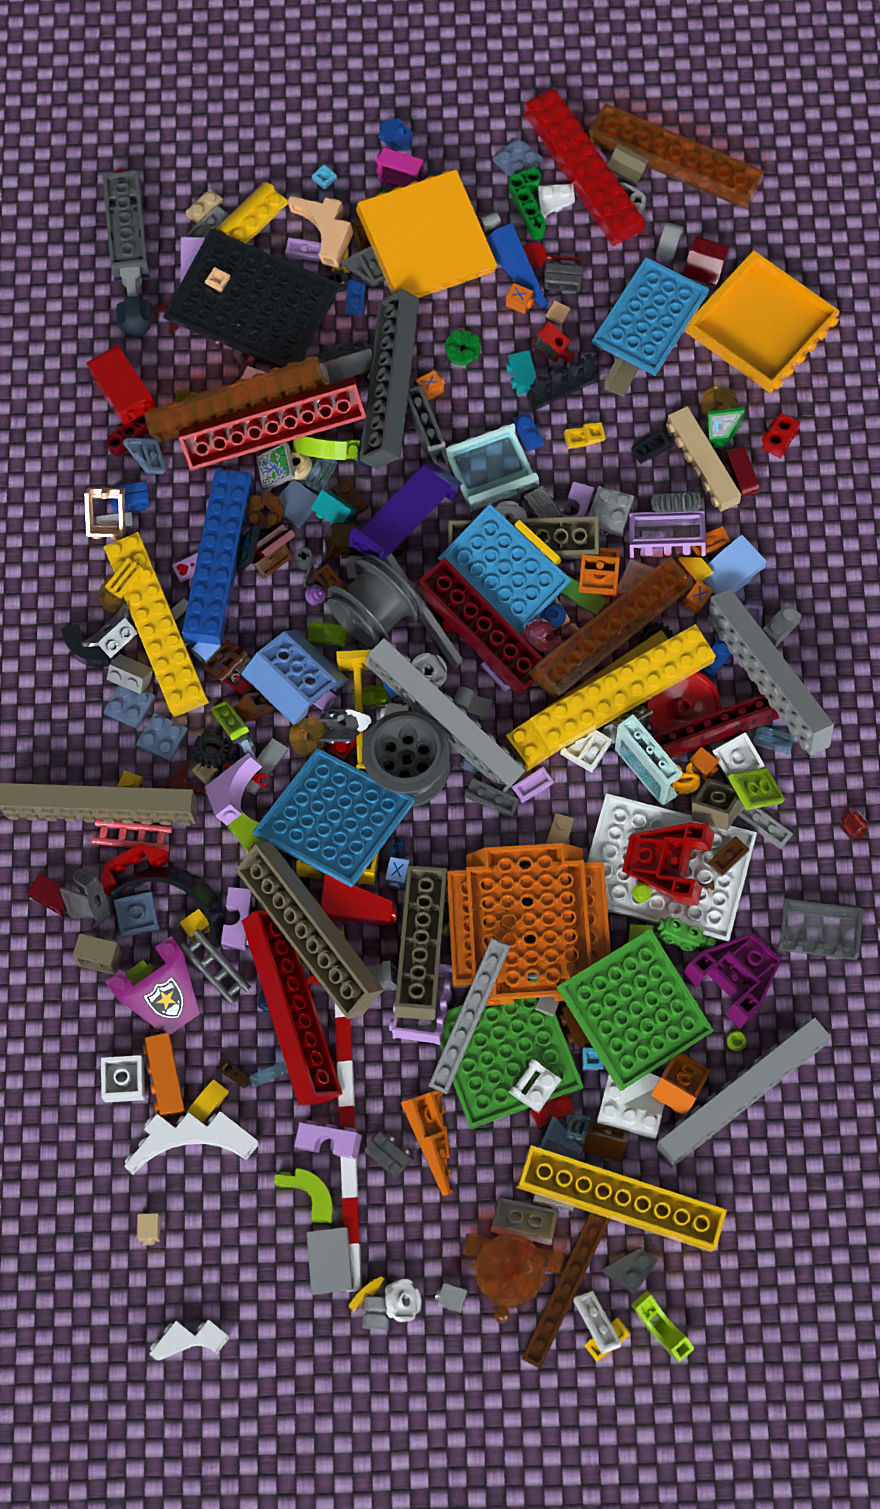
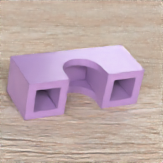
M573 482L568 496V506L576 508L579 512L573 516L562 514V517H588L590 507L595 498V488Z
M228 887L227 910L240 914V920L234 925H223L221 940L223 949L247 950L249 943L241 920L249 916L252 907L255 908L256 897L253 896L250 889Z
M309 1120L306 1123H299L294 1145L296 1148L319 1153L322 1142L326 1139H332L334 1142L333 1154L357 1160L362 1136L356 1133V1129L345 1127L344 1130L337 1129L338 1126L326 1124L323 1127L318 1126V1122Z

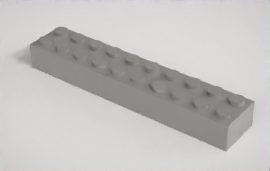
M731 588L712 596L709 606V625L717 631L720 640L726 643L729 652L735 655L739 665L747 671L750 680L756 683L759 692L768 699L771 708L777 711L780 720L789 727L792 736L798 739L801 748L806 750L811 756L830 747L834 723Z
M383 638L368 654L364 664L415 712L427 715L436 721L445 732L448 742L496 788L506 793L525 772L523 764L517 759H512L505 747H500L495 743V738L491 734L485 733L480 729L481 725L476 720H471L462 707H457L447 693L443 694L433 680L429 681L424 676L425 673L419 667L415 668L410 663L411 660L404 653L400 654L393 642Z
M813 1018L811 1021L805 1020L799 1025V1029L795 1034L793 1031L783 1038L784 1041L781 1045L775 1044L768 1050L769 1053L766 1057L760 1056L752 1063L751 1069L747 1070L745 1068L742 1070L733 1083L730 1080L722 1087L718 1095L713 1093L709 1096L703 1107L698 1105L690 1112L691 1115L688 1119H680L671 1132L665 1131L659 1137L656 1150L673 1168L826 1046L830 1035L816 1018Z

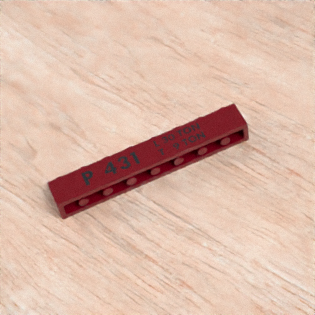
M759 695L652 734L651 736L670 758L779 719V715L774 708H771L765 695ZM654 755V757L656 758L657 762L659 763L660 760Z

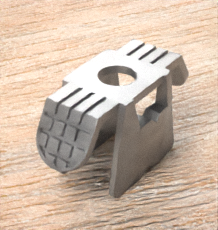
M78 869L74 872L73 879L80 893L64 887L60 889L69 917L94 918L95 922L90 926L94 929L110 915L109 902L98 876L87 869Z

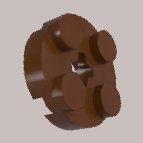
M264 492L251 498L247 515L253 525L260 526L261 530H271L283 520L285 507L277 496ZM265 507L270 510V513L268 512L266 516L262 513Z

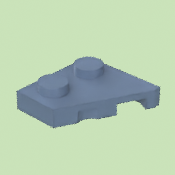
M126 438L123 441L125 447L146 474L165 473L166 468L158 439Z

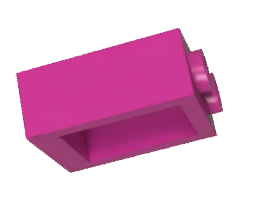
M383 147L381 153L377 154L375 161L377 163L376 173H378V180L380 182L403 187L414 181H424L422 159Z

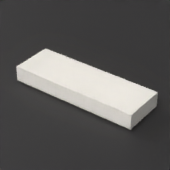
M590 1291L575 1297L573 1301L601 1353L619 1348L622 1343L594 1292Z

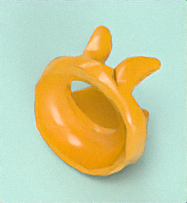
M692 763L687 764L686 772H683L682 768L676 765L683 774L671 783L673 789L681 794L696 791L700 787L701 779L692 770Z

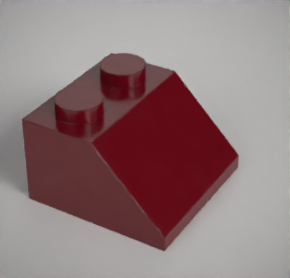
M696 236L688 255L683 276L717 287L729 256L730 247Z

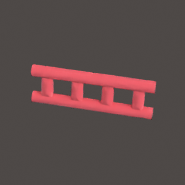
M95 820V826L101 828L99 837L92 838V845L133 848L138 844L169 852L170 845L164 844L165 833L172 834V826L146 825L135 822L125 824L122 821L104 823L102 820ZM108 828L120 829L118 839L107 838ZM127 830L139 831L137 841L126 840ZM146 831L158 832L156 843L145 842Z

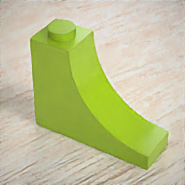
M241 810L242 815L227 825V827L246 852L249 853L255 844L264 843L265 841L253 835V830L259 822L252 820Z

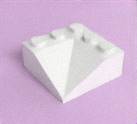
M649 1073L626 1089L619 1091L609 1074L597 1123L656 1139L664 1103L657 1101L651 1096V1093L660 1077Z

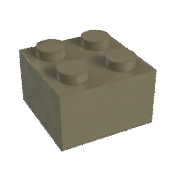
M707 779L692 802V820L728 831L743 804L733 786Z
M85 933V935L79 934L72 956L80 967L115 975L117 974L123 953L116 940L109 937L100 939L95 934Z

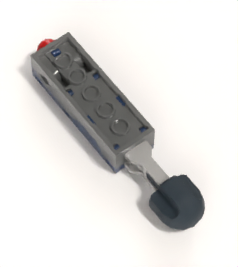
M120 168L114 173L102 174L110 266L114 281L122 280V284L127 288V298L116 305L118 326L129 337H139L149 331L153 320L152 304L147 299H139L138 287L142 283V278L150 277L142 186L138 170L127 171Z

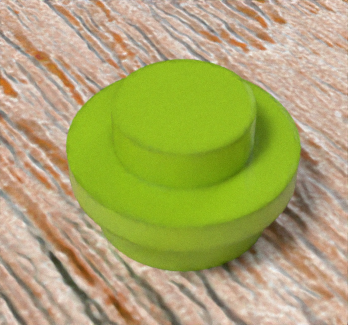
M638 883L633 887L632 896L637 902H647L651 898L652 890L649 885Z
M734 1031L727 1037V1045L733 1051H741L747 1044V1038L742 1032Z

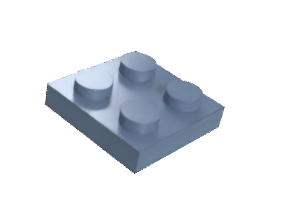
M517 137L493 157V162L511 177L522 171L538 167L543 162V158L522 139Z
M118 685L103 712L105 715L138 730L156 697L145 690L139 694Z
M154 712L136 746L170 763L188 733V728Z

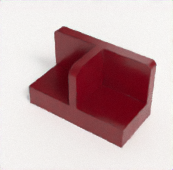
M39 874L27 891L29 897L62 917L67 911L60 892L63 886L43 874Z

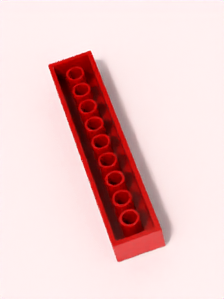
M554 88L525 102V117L570 184L573 183L574 190L611 245L615 246L643 232L644 218L557 90Z
M353 377L180 429L178 438L191 471L366 418V410L356 379Z
M255 911L241 921L298 1105L328 1103L343 1093L299 954L266 911Z

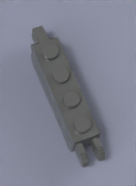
M410 377L406 409L427 460L438 465L436 457L441 456L444 465L449 464L445 451V441L421 385L414 386Z

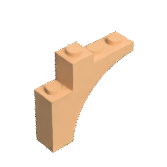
M290 196L288 205L291 212L311 221L321 233L322 241L319 256L322 264L339 268L354 233L351 223L341 220L345 212L342 202L335 198H325L322 204L318 201H309L301 197L295 198Z

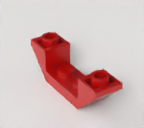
M138 844L106 862L99 880L103 885L105 895L110 896L111 891L118 886L112 876L113 874L122 873L126 867L141 862L145 856L153 868L162 867L170 860L166 850Z

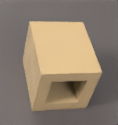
M138 1214L137 1239L143 1245H154L155 1242H160L161 1217L159 1214Z

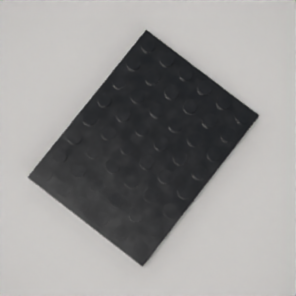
M210 229L167 307L163 318L295 375L341 284ZM214 267L230 275V279L222 292L205 283Z

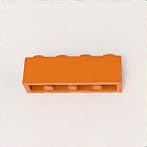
M169 1033L146 1037L143 1051L144 1055L149 1057L150 1063L146 1064L148 1075L153 1077V1082L150 1083L152 1094H156L157 1102H154L156 1114L160 1113L163 1119L185 1114L186 1111Z

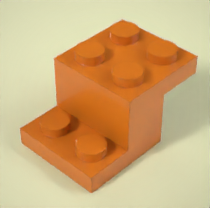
M600 547V556L582 555L579 582L580 593L616 596L620 549Z

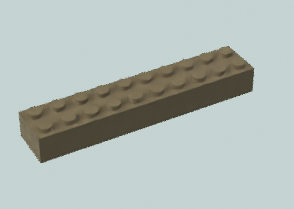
M0 783V809L10 820L26 818L27 820L36 821L38 818H42L47 821L64 819L67 822L83 820L84 822L93 823L98 819L104 823L122 821L125 824L141 822L142 824L150 825L152 822H158L162 825L179 823L182 826L196 824L198 801L192 789Z
M273 843L255 844L237 867L236 872L347 1019L363 1016L384 989Z

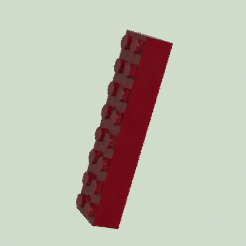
M445 557L417 582L414 589L519 697L549 669L550 665Z

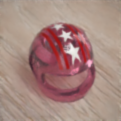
M533 619L525 627L524 638L536 652L549 650L561 642L560 634L551 631L553 625L546 619Z

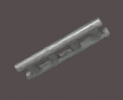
M197 929L193 933L196 939L189 946L183 942L179 948L221 995L233 1005L237 1001L234 995L241 988L247 992L251 986L204 934ZM201 944L209 951V954L202 961L194 954V951ZM214 959L223 967L216 975L207 968ZM229 973L236 983L227 990L220 981Z

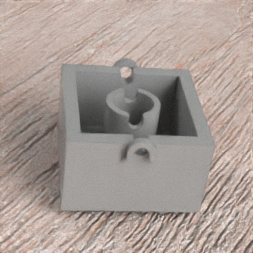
M598 486L588 517H599L601 534H611L623 538L634 505V496Z

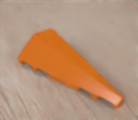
M435 1090L400 1103L442 1195L446 1196L452 1194L453 1190L449 1186L451 1170H448L447 1158L450 1155L447 1126H444L443 1123L445 1107L442 1106L441 1095L444 1093Z

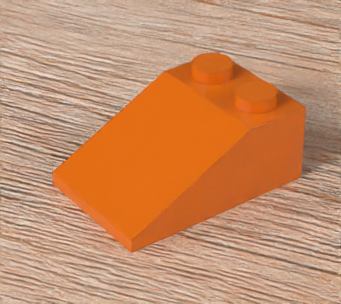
M681 1052L670 1060L651 1096L657 1101L673 1108L675 1112L686 1116L697 1099L711 1070Z

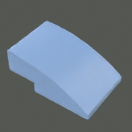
M741 535L708 564L713 574L706 578L703 583L714 590V595L730 588L736 593L749 583L754 575L765 568L767 561Z

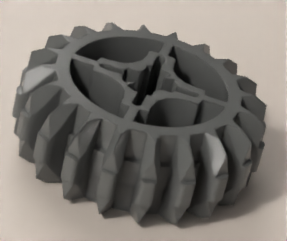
M698 491L657 492L652 495L651 500L652 510L664 513L697 511L701 509L702 504L701 493Z

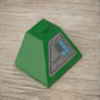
M744 407L708 411L705 432L713 448L727 446L741 429L745 413Z

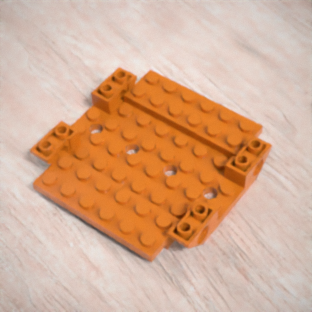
M565 843L486 847L466 855V870L447 871L453 986L472 985L491 938L511 946L486 1006L514 1004V999L554 997V1001H564L556 987L611 953L604 862L584 863L583 848ZM528 861L531 866L528 869H522L520 863ZM525 898H531L533 904L531 906H524L522 901ZM532 935L536 938V941L528 944L524 939L526 936ZM530 973H535L538 975V980L530 982L527 976Z

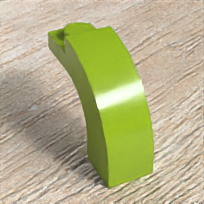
M311 434L293 440L292 451L323 459H357L360 440L333 439Z
M296 1168L295 1176H292V1173L280 1172V1175L275 1174V1186L299 1188L309 1194L312 1199V1222L333 1223L334 1210L330 1193L325 1184L316 1175Z
M648 1291L631 1304L636 1311L635 1314L648 1331L679 1363L694 1350L687 1336L667 1318Z

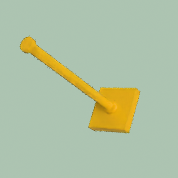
M372 650L337 651L339 670L354 671L355 710L363 713L361 670H371L364 663ZM364 731L356 736V768L366 771L362 758Z

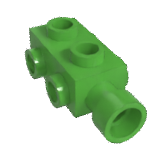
M671 917L666 919L660 918L658 921L657 929L659 930L657 937L663 939L666 943H673L685 951H693L698 946L705 951L715 946L716 939L710 936H703V931L697 926L687 925L680 919H673Z

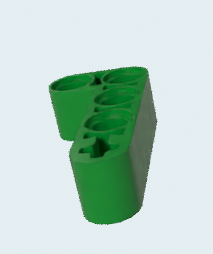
M531 168L514 174L509 178V194L530 236L535 240H540L545 236L546 222L532 192L537 191L538 186H541V173L538 169Z

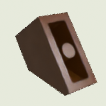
M260 692L245 694L234 707L244 723L256 721L276 709Z

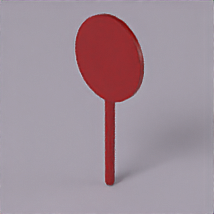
M529 243L523 246L532 269H538L543 266L546 259L580 261L579 257L547 256L545 248L538 243Z

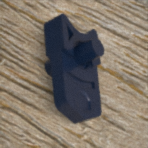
M400 841L380 849L379 857L384 863L389 862L390 857L399 859L407 857L408 854L403 850L405 842Z

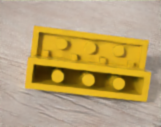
M263 182L215 231L247 244L288 204V201L274 190L273 185Z

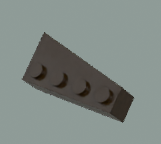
M340 522L331 524L325 537V560L332 559V556H341V559L349 558L348 556L351 555L364 556L356 548L349 546L350 532L354 528L360 531L364 526L362 524L344 525ZM405 540L391 553L393 557L402 556L405 550Z

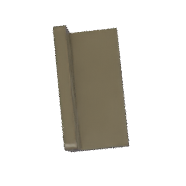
M617 144L607 165L612 173L636 185L644 173L649 160Z
M617 357L605 379L604 389L624 397L639 367Z

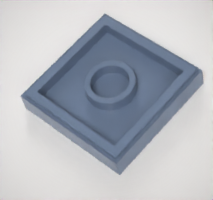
M293 479L278 496L285 507L284 518L300 529L314 513L311 507L318 496Z
M152 891L114 899L121 938L160 930Z

